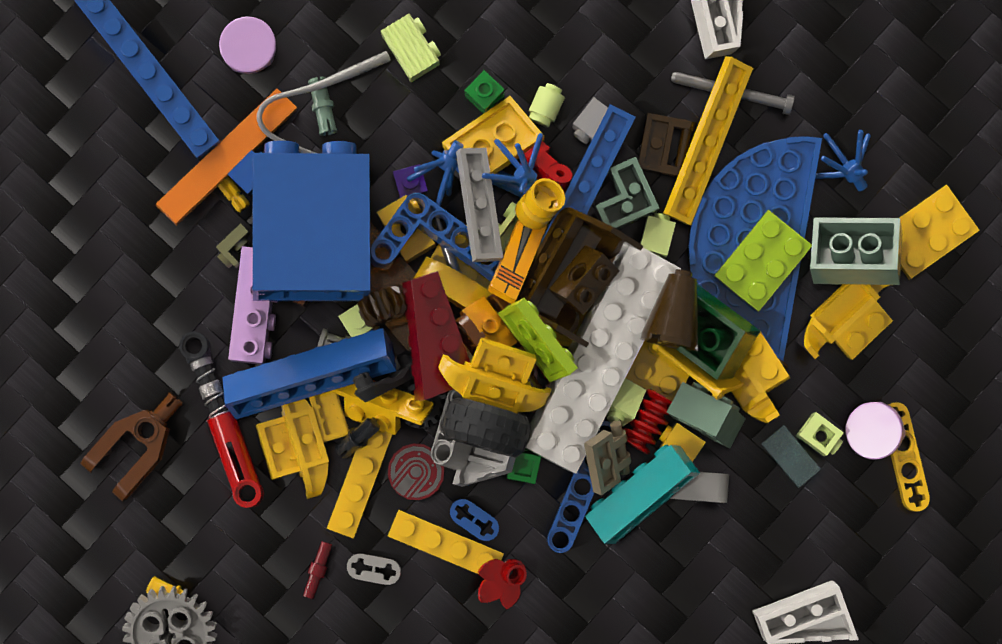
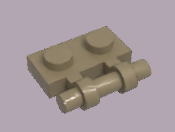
M620 421L610 423L611 432L603 430L584 443L593 492L599 495H603L620 483V475L630 473L631 456L626 450L625 445L627 435L626 431L622 429Z

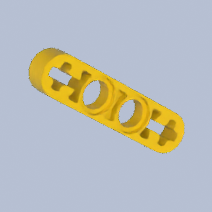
M899 402L891 403L888 405L892 408L895 407L897 412H902L903 417L901 419L903 425H906L907 428L905 436L910 441L909 448L906 451H899L897 449L891 454L902 503L910 511H922L928 506L930 496L910 414L904 404ZM905 463H912L916 467L917 473L914 478L906 479L902 475L901 469ZM920 482V486H914L916 494L923 496V500L919 501L918 507H916L915 503L909 502V497L913 496L912 488L905 489L904 483Z

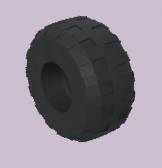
M455 397L448 403L441 428L444 437L517 458L525 450L531 426L528 418L520 414L485 403Z

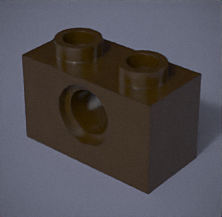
M585 245L549 290L567 307L584 315L620 270L603 253Z

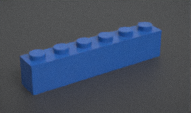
M384 328L355 337L345 338L332 344L319 346L296 355H290L270 363H263L260 366L244 371H237L234 374L223 377L225 406L235 419H239L355 384L353 378L363 372H368L371 378L396 371L393 343Z

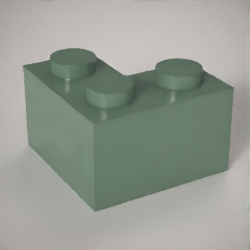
M636 157L609 169L608 174L618 196L595 206L594 211L598 220L619 230L658 212L659 206Z
M682 382L666 413L674 419L698 430L705 437L730 449L746 419L739 413L740 408L724 396L716 400L708 395V390L700 384L693 382L692 386Z

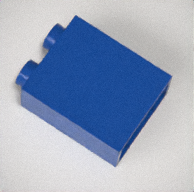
M271 141L265 143V153H253V301H360L363 297L370 294L369 154H357L356 144L346 141H332L322 144V154L299 153V144L292 141Z

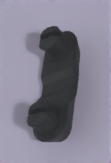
M411 350L402 352L397 356L396 359H398L401 368L388 375L385 379L373 382L368 372L355 376L353 381L357 390L354 394L364 402H368L413 379Z

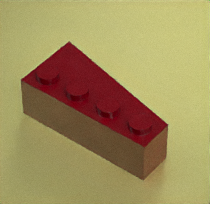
M438 271L427 273L402 283L407 306L405 314L409 328L408 342L412 355L411 370L415 383V401L427 400L453 390L438 368L443 354L464 365L465 361L470 362Z

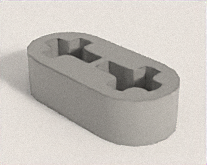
M356 554L347 563L349 575L358 580L391 585L401 575L399 564L395 560ZM359 558H362L365 565L373 566L372 571L363 570L361 575L356 574V569L352 568V564L358 562ZM387 564H392V569L396 571V575L390 576L389 580H385L384 574L375 572L376 567L385 568Z

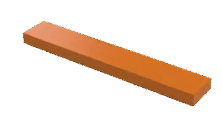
M276 89L266 99L282 92ZM287 97L273 101L264 109L262 114L265 127L271 133H274L297 111V107ZM259 106L156 203V206L176 226L229 176L228 173L251 150L254 152L268 139L258 126L257 112Z

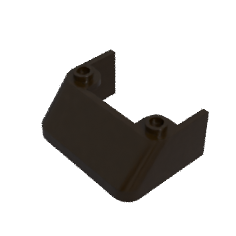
M564 208L557 214L540 244L516 301L525 298L527 301L532 302L538 309V316L544 324L549 325L554 331L587 348L589 342L573 334L579 325V313L567 307L549 288L585 245L603 253L609 260L619 254L623 244L639 251L642 250L643 245L611 225L573 208Z

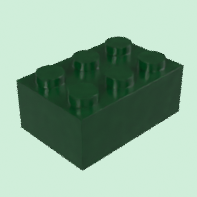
M697 284L698 348L697 351H686V346L680 345L676 350L716 380L731 379L749 352L760 330Z

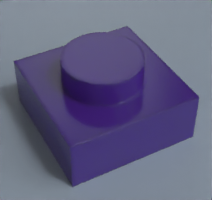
M420 164L393 171L400 198L405 195L408 197L412 193L424 194L428 192L423 175L410 182L407 180L408 176L415 173L414 167Z

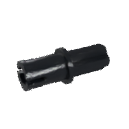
M374 417L371 419L366 418L359 426L351 428L348 431V435L336 444V453L340 456L347 450L342 456L343 459H347L358 448L365 447L368 444V440L380 429L377 419Z

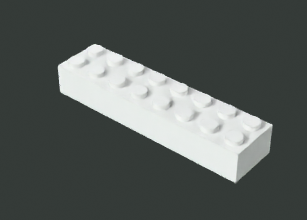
M626 244L622 245L619 254L613 261V264L620 271L589 308L576 333L577 336L589 342V345L586 348L572 341L568 349L573 355L574 363L578 368L570 375L550 383L549 388L552 389L546 404L537 409L530 422L531 429L525 448L573 473H577L586 456L584 443L597 434L644 340L640 339L642 330L668 274H675L676 269L681 270V268L645 248L639 251Z

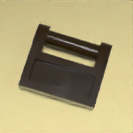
M648 113L638 161L642 171L677 178L690 147L692 133L696 132L697 123ZM673 129L681 130L676 163L675 166L667 165Z

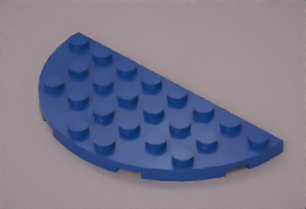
M789 137L766 142L736 157L721 170L706 189L690 229L689 264L690 271L693 273L692 278L697 279L699 286L758 328L777 358L782 361L785 355L801 261L759 312L717 280L714 275L767 210H770L805 239L822 138Z

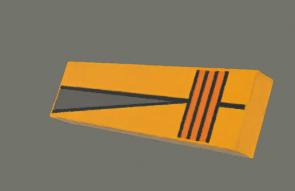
M519 219L517 220L503 252V258L497 266L487 291L510 304L517 300L547 225L541 229H530L525 227Z

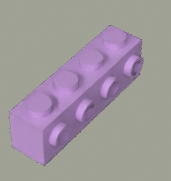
M242 246L228 360L263 364L266 363V359H271L272 342H268L269 330L274 331L276 314H271L273 302L277 303L278 301H253V247Z

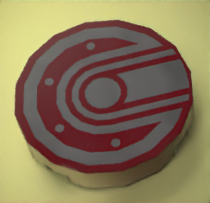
M413 443L403 446L394 453L388 466V478L391 486L399 495L410 500H422L431 497L439 490L444 480V466L434 463L431 457L432 448L424 444Z

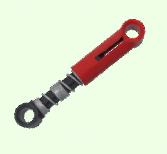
M188 332L180 340V352L186 358L187 363L191 365L192 371L196 373L198 378L196 383L200 384L199 391L202 399L206 400L205 406L210 411V419L207 420L230 483L233 499L241 507H256L263 500L264 490L257 477L238 421L225 406L222 397L224 393L221 388L222 386H220L219 380L215 378L213 372L215 368L211 367L213 362L211 360L210 341L199 332ZM194 339H199L202 342V349L197 354H191L188 349L189 343ZM233 454H236L239 465L245 478L244 480L241 479ZM248 485L252 486L256 492L255 498L250 502H246L241 496L242 489Z

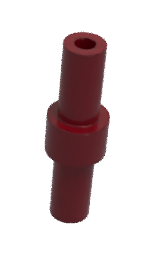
M321 541L315 562H311L308 570L310 576L303 596L314 599L320 579L324 578L328 568L325 565L332 544Z

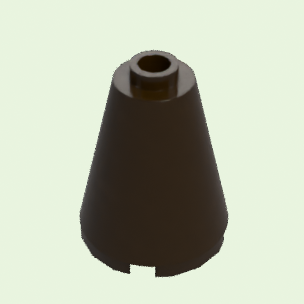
M676 269L675 274H668L642 330L641 340H647L648 343L678 349L681 345L686 346V351H697V279L692 278V272Z

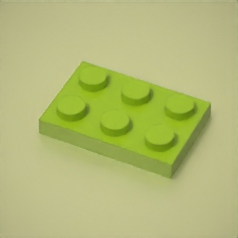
M767 210L714 277L759 312L810 250L812 244L770 210Z
M523 298L506 306L498 313L527 352L536 355L535 363L549 382L566 377L578 368L574 363V357L571 352L566 348H562L556 340L557 335L549 325L543 323L538 316V309L532 302Z

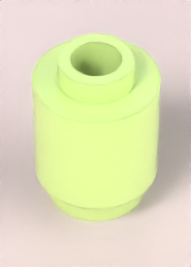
M549 83L545 87L539 86L529 108L530 120L541 126L549 127L550 123L555 121L565 99L561 95L562 89Z

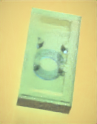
M784 425L762 443V446L798 488L821 470Z

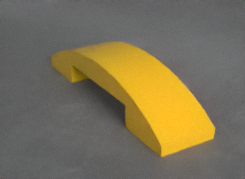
M429 257L425 258L414 276L416 278L438 271L448 301L462 310L481 297L485 296L487 299L492 294L466 275Z

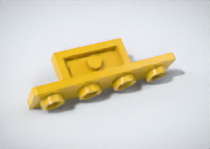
M355 384L330 391L344 397V416L361 423L366 418L371 419L374 417L380 425V431L396 435L400 429L401 418L422 425L433 409V402L428 400L415 401L414 395L396 388L368 402H364L354 394L357 390Z

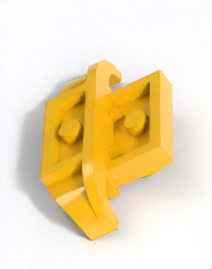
M842 284L810 315L811 320L806 327L804 335V346L813 358L816 359L819 356L818 352L826 342L831 344L835 342L844 354L853 360L893 321L877 302L880 298L878 292L889 285Z
M760 331L734 375L743 383V386L731 392L745 412L762 422L768 423L780 416L767 393L790 379V376Z
M482 337L471 363L465 361L464 365L443 354L438 366L445 380L454 390L462 395V398L485 403L514 413L530 412L543 407L552 389L549 387L545 389L535 388L528 381L536 362L535 354Z
M306 399L282 405V417L256 425V429L271 479L299 472L305 484L306 497L309 499L322 494L328 475L329 459L313 407L310 406Z

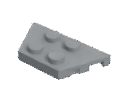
M523 412L517 413L524 417H527ZM472 446L466 465L456 470L452 484L463 487L511 473L516 458Z

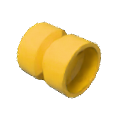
M542 178L536 180L516 204L515 211L519 221L530 229L545 227L565 203L563 189L551 179Z

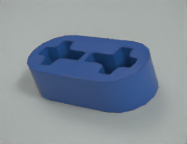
M466 499L457 500L452 504L450 515L455 523L483 541H490L497 536L499 525L491 515ZM467 504L469 506L468 512L475 518L472 521L466 517L459 520L456 517L458 512L455 508L458 505L463 507ZM479 519L486 523L490 520L493 523L491 528L494 530V533L492 535L487 533L485 536H482L480 534L481 528L475 524V521Z

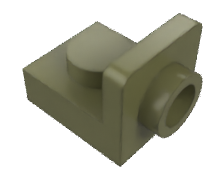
M241 223L216 246L221 252L217 257L228 268L234 265L235 268L239 269L240 263L231 253L234 250L237 253L240 252L242 246L245 247L250 242L247 238L251 234Z

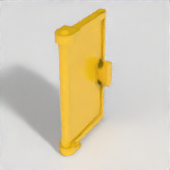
M655 344L652 347L654 351L662 353L710 391L716 400L723 398L724 394L743 386V383L735 376L731 379L716 380L676 349Z

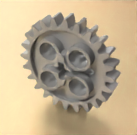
M161 586L158 595L153 589H150L147 594L148 598L141 594L137 600L138 603H132L130 607L131 612H128L124 618L128 623L124 624L122 630L128 632V634L124 636L123 642L131 644H181L180 640L185 639L189 640L192 644H214L212 641L216 640L217 633L212 632V630L215 629L217 623L209 621L213 611H203L207 604L206 601L200 604L196 603L198 594L189 598L187 597L188 589L186 588L181 594H177L176 586L172 587L170 593H167L165 587ZM163 609H167V610H168V613H169V617H168V618H167L166 613H165V611H164ZM181 612L185 614L188 620H179L175 613ZM153 616L157 618L160 624H151L147 617ZM169 624V631H165L167 625ZM171 633H175L171 641Z

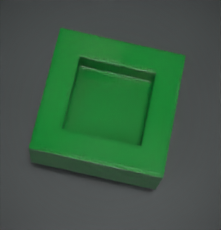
M522 452L515 459L512 472L507 474V479L535 484L541 456L533 452Z

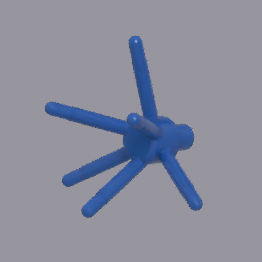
M863 130L858 131L856 159L848 161L829 134L825 133L823 137L843 163V166L826 156H822L821 160L839 172L816 173L815 179L845 177L849 183H854L858 191L866 189L867 183L863 176L867 175L868 171L863 169L861 163L871 135L867 133L863 140Z
M539 133L537 135L529 164L519 143L515 144V148L521 164L499 139H495L494 143L517 170L514 176L483 173L482 178L491 179L492 184L518 183L520 185L519 192L523 193L526 188L531 187L538 180L537 173L533 168L543 134Z
M454 140L449 150H444L442 153L435 150L432 151V155L439 159L414 167L415 173L408 176L407 180L410 182L439 166V168L445 171L436 199V204L441 206L445 190L447 196L452 194L454 172L456 170L459 173L456 151L463 148L464 145Z

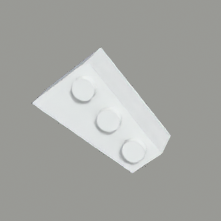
M691 0L705 59L730 55L740 47L743 0Z
M833 580L753 610L761 636L767 644L804 643V641L829 642L844 639L859 640L840 587Z

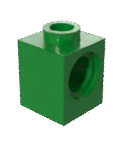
M485 70L464 90L465 97L483 114L493 108L505 96V89Z

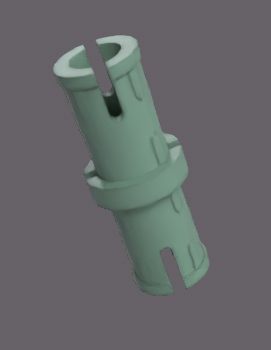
M317 77L308 80L309 85L318 82ZM319 77V81L325 79L326 77ZM327 87L312 91L314 104L311 107L312 112H316L320 136H326V132H328V135L335 134L337 128L332 112L334 103L329 98Z

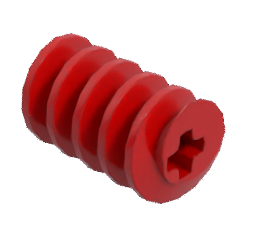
M647 389L646 394L650 400L642 399L641 405L644 410L638 409L636 414L638 419H633L629 422L632 429H622L626 431L628 444L645 454H650L649 449L645 445L646 443L656 444L651 435L662 434L658 424L668 425L664 414L669 415L666 412L672 401L654 390Z

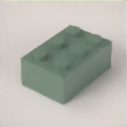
M814 218L810 263L813 284L900 285L903 236L901 219Z

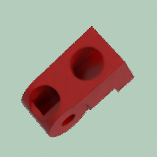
M542 141L533 170L537 173L538 180L545 178L555 181L561 186L565 194L572 179V171L567 166L557 163L548 154L550 147ZM533 148L524 153L528 164Z

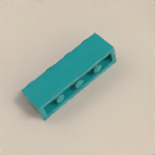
M668 444L662 446L655 452L654 455L656 457L648 464L645 462L639 465L633 471V477L627 482L623 480L612 488L613 493L609 497L599 499L590 507L592 511L585 517L604 544L617 543L700 474L681 446H669Z

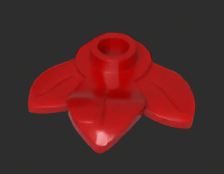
M493 559L484 563L478 570L479 575L484 579L478 590V599L482 603L500 599L505 609L512 607L520 597V585L524 583L527 576L524 564L517 559H509L505 562Z

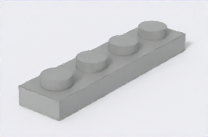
M460 148L456 151L472 262L500 261L503 258L492 180L482 178L483 173H490L487 148Z

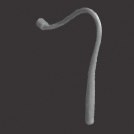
M384 51L377 56L357 63V65L355 64L321 81L269 97L259 106L257 112L258 126L268 138L274 141H286L271 133L263 123V111L270 103L281 98L323 89L358 76L372 68L390 62L389 54L387 51ZM299 146L300 153H316Z

